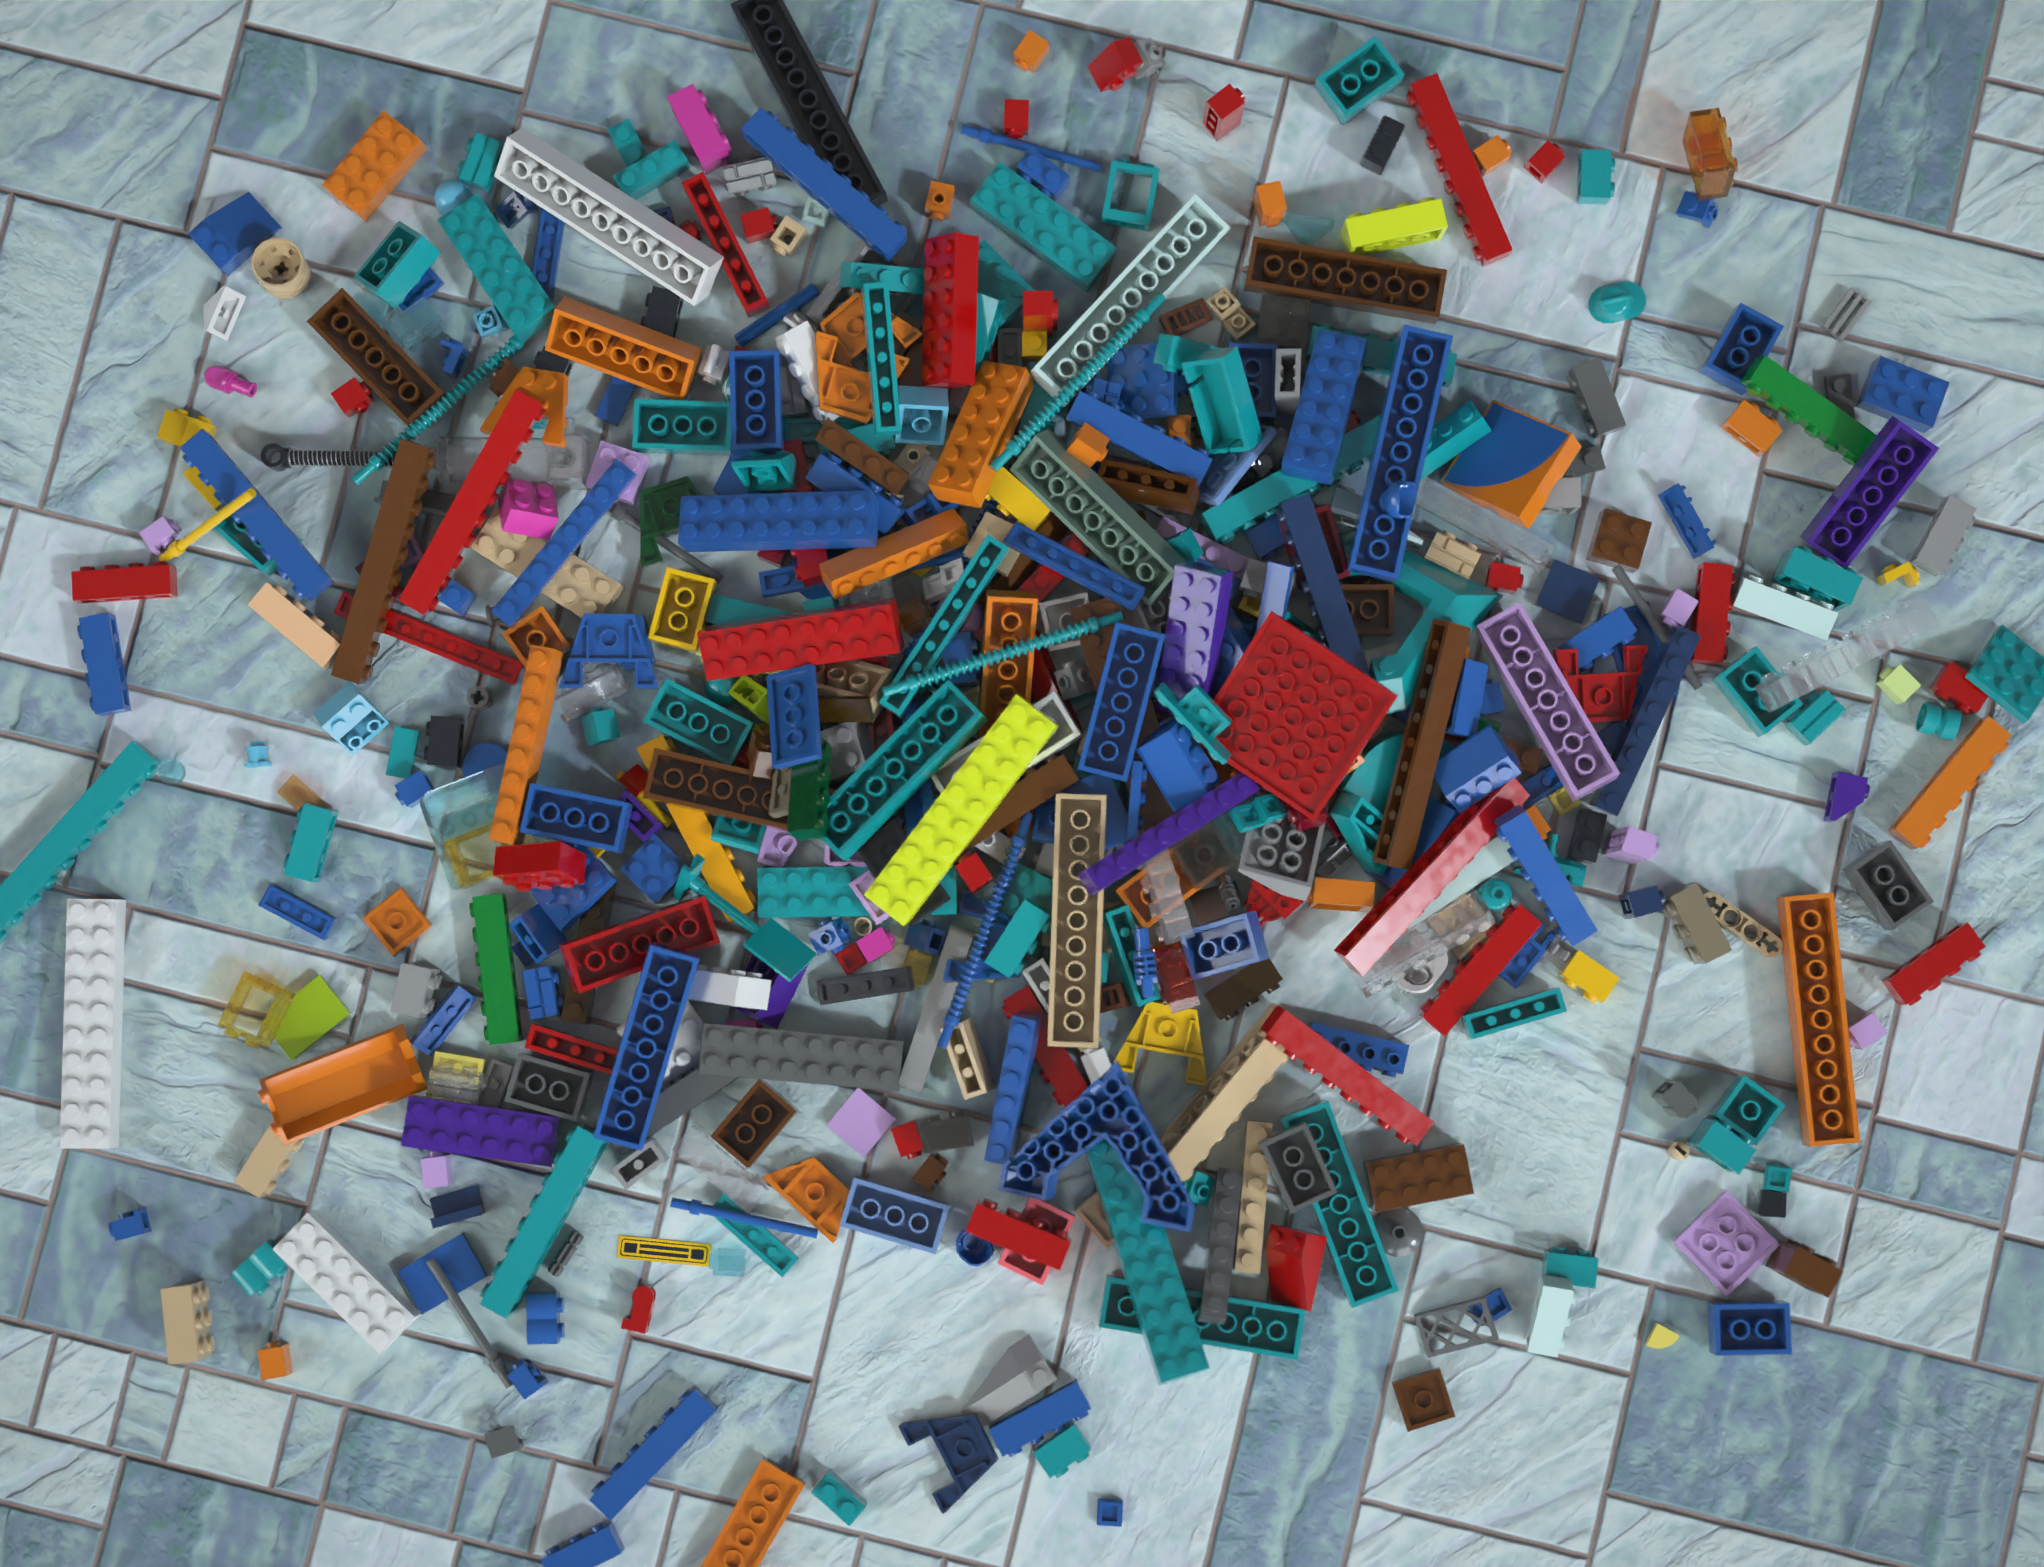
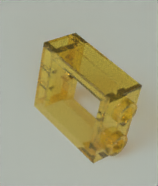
M492 823L443 842L462 889H467L495 878L493 876V869L471 877L459 846L461 843L491 832ZM501 843V846H508V845H509V844Z
M244 971L217 1025L224 1028V1034L232 1038L238 1039L239 1036L246 1038L244 1043L256 1049L260 1045L269 1048L295 994ZM252 986L276 996L257 1036L234 1026Z

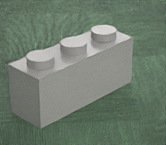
M1952 495L1943 498L1910 563L1933 576L1943 572L1946 573L1953 563V560L1950 558L1954 551H1958L1964 542L1962 536L1965 530H1969L1976 519L1973 515L1977 508Z

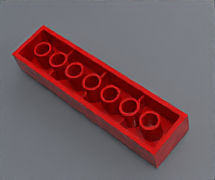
M896 598L705 626L697 632L707 681L793 669L807 664L820 665L900 653L905 647Z

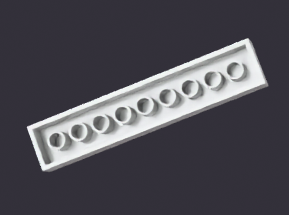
M521 128L507 137L494 175L495 178L695 306L709 296L724 258L722 255L528 130Z
M67 899L60 1148L111 1149L119 1147L126 900Z

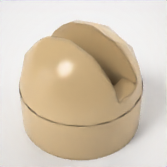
M868 916L859 917L854 922V931L859 936H866L875 929L874 921ZM869 922L870 926L862 931L861 927Z
M1675 1140L1670 1143L1668 1152L1673 1159L1684 1160L1688 1157L1690 1149L1686 1142ZM1677 1144L1685 1152L1684 1155L1675 1148Z

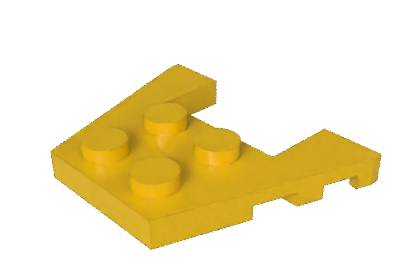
M1159 1001L1145 1004L1112 1065L1118 1061L1124 1072L1134 1073L1138 1048L1189 1057L1185 1083L1203 1086L1207 1082L1197 1008Z

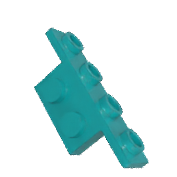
M1162 682L1154 691L1157 700L1163 706H1168L1174 713L1175 719L1180 724L1186 725L1191 731L1192 737L1197 742L1205 745L1210 756L1215 761H1220L1224 765L1230 758L1231 753L1220 743L1216 736L1232 720L1198 684L1184 697L1179 699Z

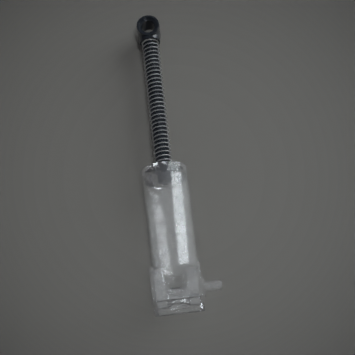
M566 417L567 428H565L564 438L566 439L565 448L546 445L542 442V438H531L528 444L524 442L520 448V451L523 453L517 464H511L508 470L511 473L509 478L522 479L538 484H550L554 489L587 490L585 484L590 472L591 442L583 432H574L575 418ZM439 437L434 451L436 461L432 468L434 469L435 467L439 482L464 483L489 437ZM271 443L264 446L260 456L263 464L274 471L280 472L291 469L294 465L296 467L299 465H305L306 467L308 465H319V467L331 465L333 467L352 466L354 468L356 466L359 468L361 466L363 468L369 463V458L373 455L377 456L378 452L375 450L357 451L356 449L354 451L351 449L350 451H347V449L345 451L342 449L340 451L337 449L336 451H333V449L331 451L328 449L326 451L323 449L322 451H319V449L317 451L314 449L312 451L310 449L307 451L305 449L303 451L298 449L297 451L296 449L292 450L291 447H281L278 444ZM280 452L279 461L272 463L271 458L273 454ZM390 457L389 463L384 462V467L387 468L389 466L392 468L395 457ZM572 458L571 462L566 464V461Z

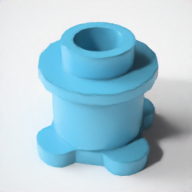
M264 741L249 742V747H244V750H247L248 763H244V767L272 766V762H269L267 758L269 746H264Z

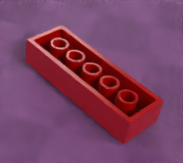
M954 232L926 239L924 248L922 387L953 389L975 385L979 236Z
M697 895L560 943L559 947L573 989L577 993H582L642 971L650 941L689 952H696L719 944L720 940L705 896Z

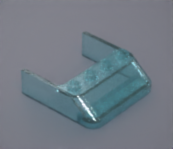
M504 764L494 766L429 791L420 800L422 813L451 889L458 890L461 889L446 848L447 843L454 838L493 823L505 767ZM532 836L535 843L544 842L542 837Z

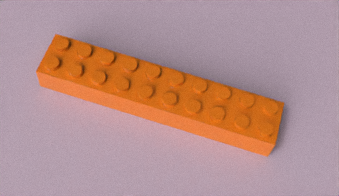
M1834 892L1778 897L1777 908L1780 936L1783 943L1782 955L1802 1145L1813 1147L1859 1143L1860 1135Z

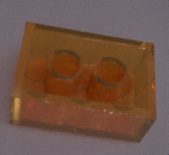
M1719 108L1691 111L1682 140L1698 201L1727 197L1730 187L1734 183V173L1738 171L1737 159L1731 153L1732 140L1726 135V119L1721 117Z

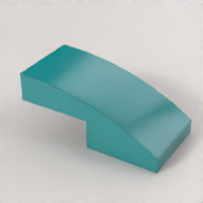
M1274 794L1256 797L1252 803L1232 807L1228 812L1240 833L1269 824L1287 814L1278 797Z

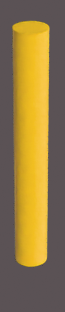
M621 770L616 774L615 778L619 781L625 773ZM644 792L636 797L667 828L673 824L674 820L654 801L643 798Z

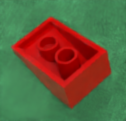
M1270 1224L1265 1250L1272 1300L1306 1311L1312 1310L1327 1237L1289 1226Z

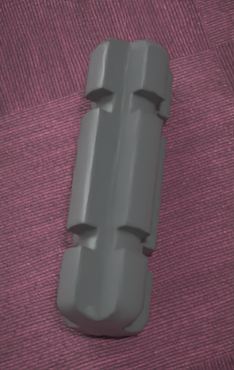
M574 1230L568 1236V1241L563 1244L554 1258L555 1262L553 1261L548 1268L550 1274L556 1277L561 1275L564 1270L563 1266L568 1264L577 1250L576 1246L580 1245L584 1239V1236L578 1231Z

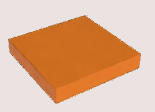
M403 887L396 890L362 918L394 957L433 926Z

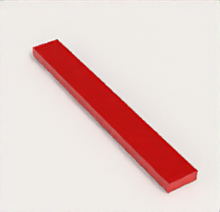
M343 591L334 614L348 619L354 595ZM387 610L385 617L387 626L384 634L516 686L524 667L521 661L393 610Z

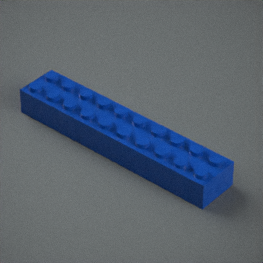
M1405 324L1400 329L1345 571L1392 582L1396 581L1399 577L1412 515L1409 518L1391 517L1385 510L1383 499L1388 487L1398 480L1414 482L1418 493L1453 339L1452 335Z

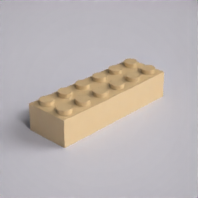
M496 506L470 548L518 578L549 540L502 531L499 507ZM572 554L541 593L582 619L584 614H609L625 588Z

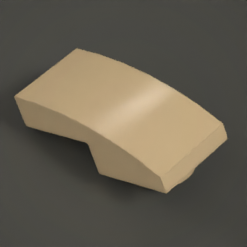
M1223 287L1206 301V304L1237 342H1240L1257 328L1256 323L1241 308L1238 300L1226 287Z

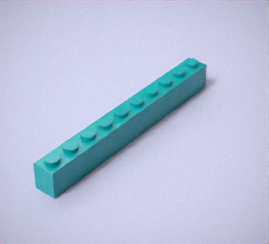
M131 741L0 885V943L7 938V931L24 919L26 910L38 904L42 898L40 895L46 888L50 889L57 883V876L74 864L76 855L88 849L92 843L91 839L96 833L100 834L107 828L109 824L107 821L124 809V803L127 799L138 794L142 788L141 784L147 778L150 779L157 773L159 769L157 766L161 761L140 742Z

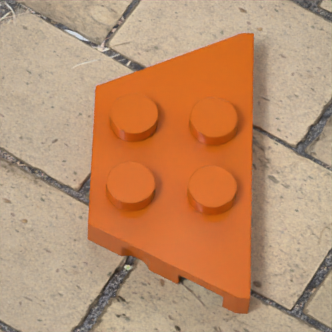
M815 1156L763 1177L811 1224L819 1229L832 1243L836 1241L850 1189Z

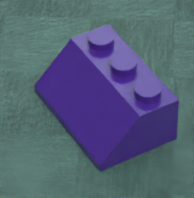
M753 954L744 972H746V977L747 972L762 974L761 979L771 980L767 1010L732 1007L761 1023L777 1029L808 965L788 982Z

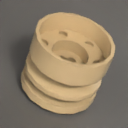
M270 238L263 241L255 249L251 258L252 270L264 290L271 296L279 299H292L301 295L307 289L311 280V269L300 249L292 241L284 238Z

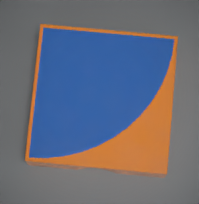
M1492 400L1482 416L1492 431L1460 452L1443 476L1441 482L1450 494L1478 507L1488 508L1496 512L1500 517L1529 529L1547 502L1554 485L1565 474L1581 449V445L1572 433Z

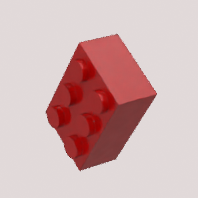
M561 841L496 846L493 876L501 879L502 883L513 885L516 887V890L523 892L530 891L531 888L551 890L552 886L573 888L576 884H584L586 855Z

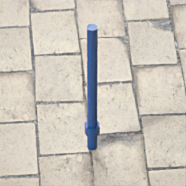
M963 124L961 134L978 138L979 142L986 144L992 142L1027 152L1032 147L1049 159L1099 173L1102 170L1103 163L996 134L988 128L982 127V129Z
M672 1197L670 1207L687 1210L689 1214L693 1215L705 1214L817 1239L819 1230L817 1228L702 1204V1201L696 1199L688 1201Z

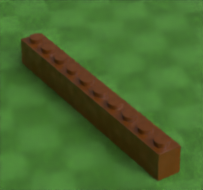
M400 439L332 669V676L357 684L366 683L372 676L373 666L371 664L373 657L377 656L380 649V643H378L380 634L384 633L387 626L385 617L387 610L391 609L394 602V596H392L394 586L397 587L400 582L401 573L399 570L401 563L405 562L408 555V549H406L408 539L410 540L414 535L415 526L413 522L415 516L419 515L422 508V502H420L422 492L427 490L429 478H427L429 468L432 469L436 461L435 448L407 439Z
M1433 619L1372 859L1373 862L1409 871L1411 869L1469 640L1470 627Z

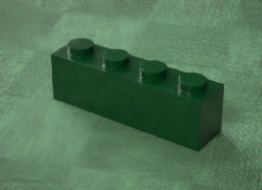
M820 736L821 759L791 766L787 832L798 841L825 838L826 828L829 824L827 816V805L830 802L828 786L831 780L830 758L833 752L831 744L822 736Z

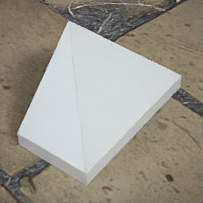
M223 286L203 305L204 330L227 341L246 296Z

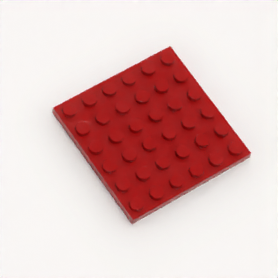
M1271 611L1213 700L1232 720L1216 738L1231 753L1227 763L1315 821L1399 695Z

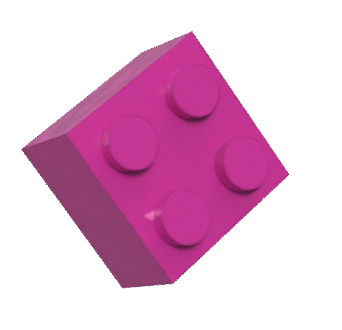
M509 478L502 487L498 497L502 531L550 540L559 519L554 487Z

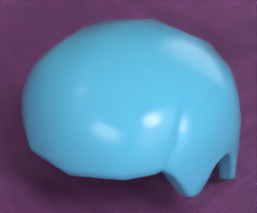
M455 179L442 182L436 189L434 196L437 211L442 216L472 197L470 188L462 181Z

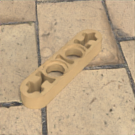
M1715 892L1703 893L1707 899L1713 897V904L1717 907H1721L1722 904L1725 905L1719 911L1718 916L1715 915L1718 910L1710 907L1719 925L1765 957H1776L1781 954L1783 943L1779 937ZM1728 910L1736 914V921L1733 924H1727L1724 921V913ZM1747 925H1753L1757 930V934L1753 939H1749L1744 935V929ZM1762 937L1766 942L1774 941L1773 946L1776 950L1767 952V945L1763 942H1759L1758 945L1755 943Z

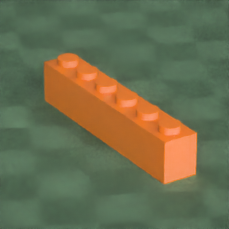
M954 508L878 539L877 547L856 548L819 564L823 583L834 599L843 597L968 544L966 524Z
M1991 717L1980 718L1888 831L1910 849L1923 848L1931 839L1930 833L1935 828L1939 829L1947 820L1945 815L1949 810L1953 811L1962 802L1960 797L1965 791L1969 792L1978 782L1976 779L1981 772L1985 773L1992 766V758L1996 753L2001 754L2009 745L2007 740L2011 737V734Z

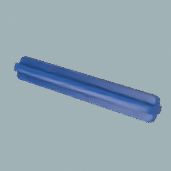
M810 283L735 334V340L741 347L745 346L782 321L785 315L792 311L795 312L819 295L818 289L813 283Z

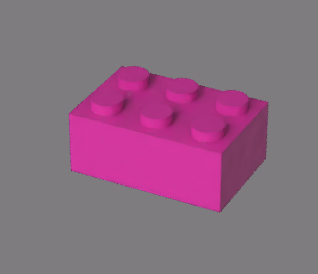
M691 84L667 96L671 109L704 173L708 174L721 167L722 160L730 159L729 153L732 150L724 132L718 133L721 131L719 123L713 111H709L710 108L702 90L696 91L694 85Z

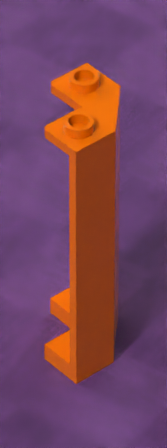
M403 1024L261 1078L259 1081L262 1089L258 1090V1094L262 1104L267 1103L272 1112L274 1123L270 1125L275 1138L280 1136L283 1144L287 1145L407 1098L410 1094L414 1095L425 1091L428 1088Z

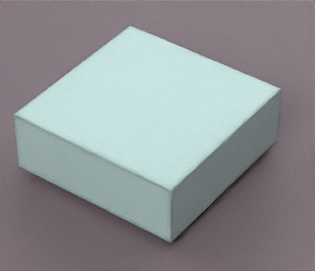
M808 196L801 220L825 228L830 212L815 199Z

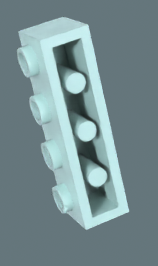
M1751 574L1748 578L1741 577L1733 596V606L1821 639H1828L1838 616V612L1832 610L1834 605L1822 600L1818 604L1809 601L1810 596L1797 591L1795 595L1786 593V587L1773 583L1772 587L1762 584L1764 579Z

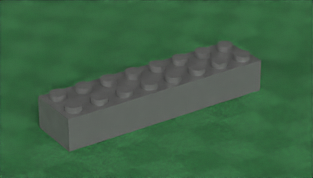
M702 1023L698 1073L899 1091L903 1041Z

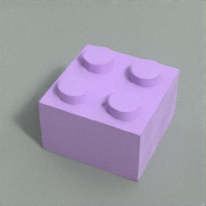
M601 440L585 484L586 489L590 491L617 458L637 476L616 501L635 507L651 460L646 455Z

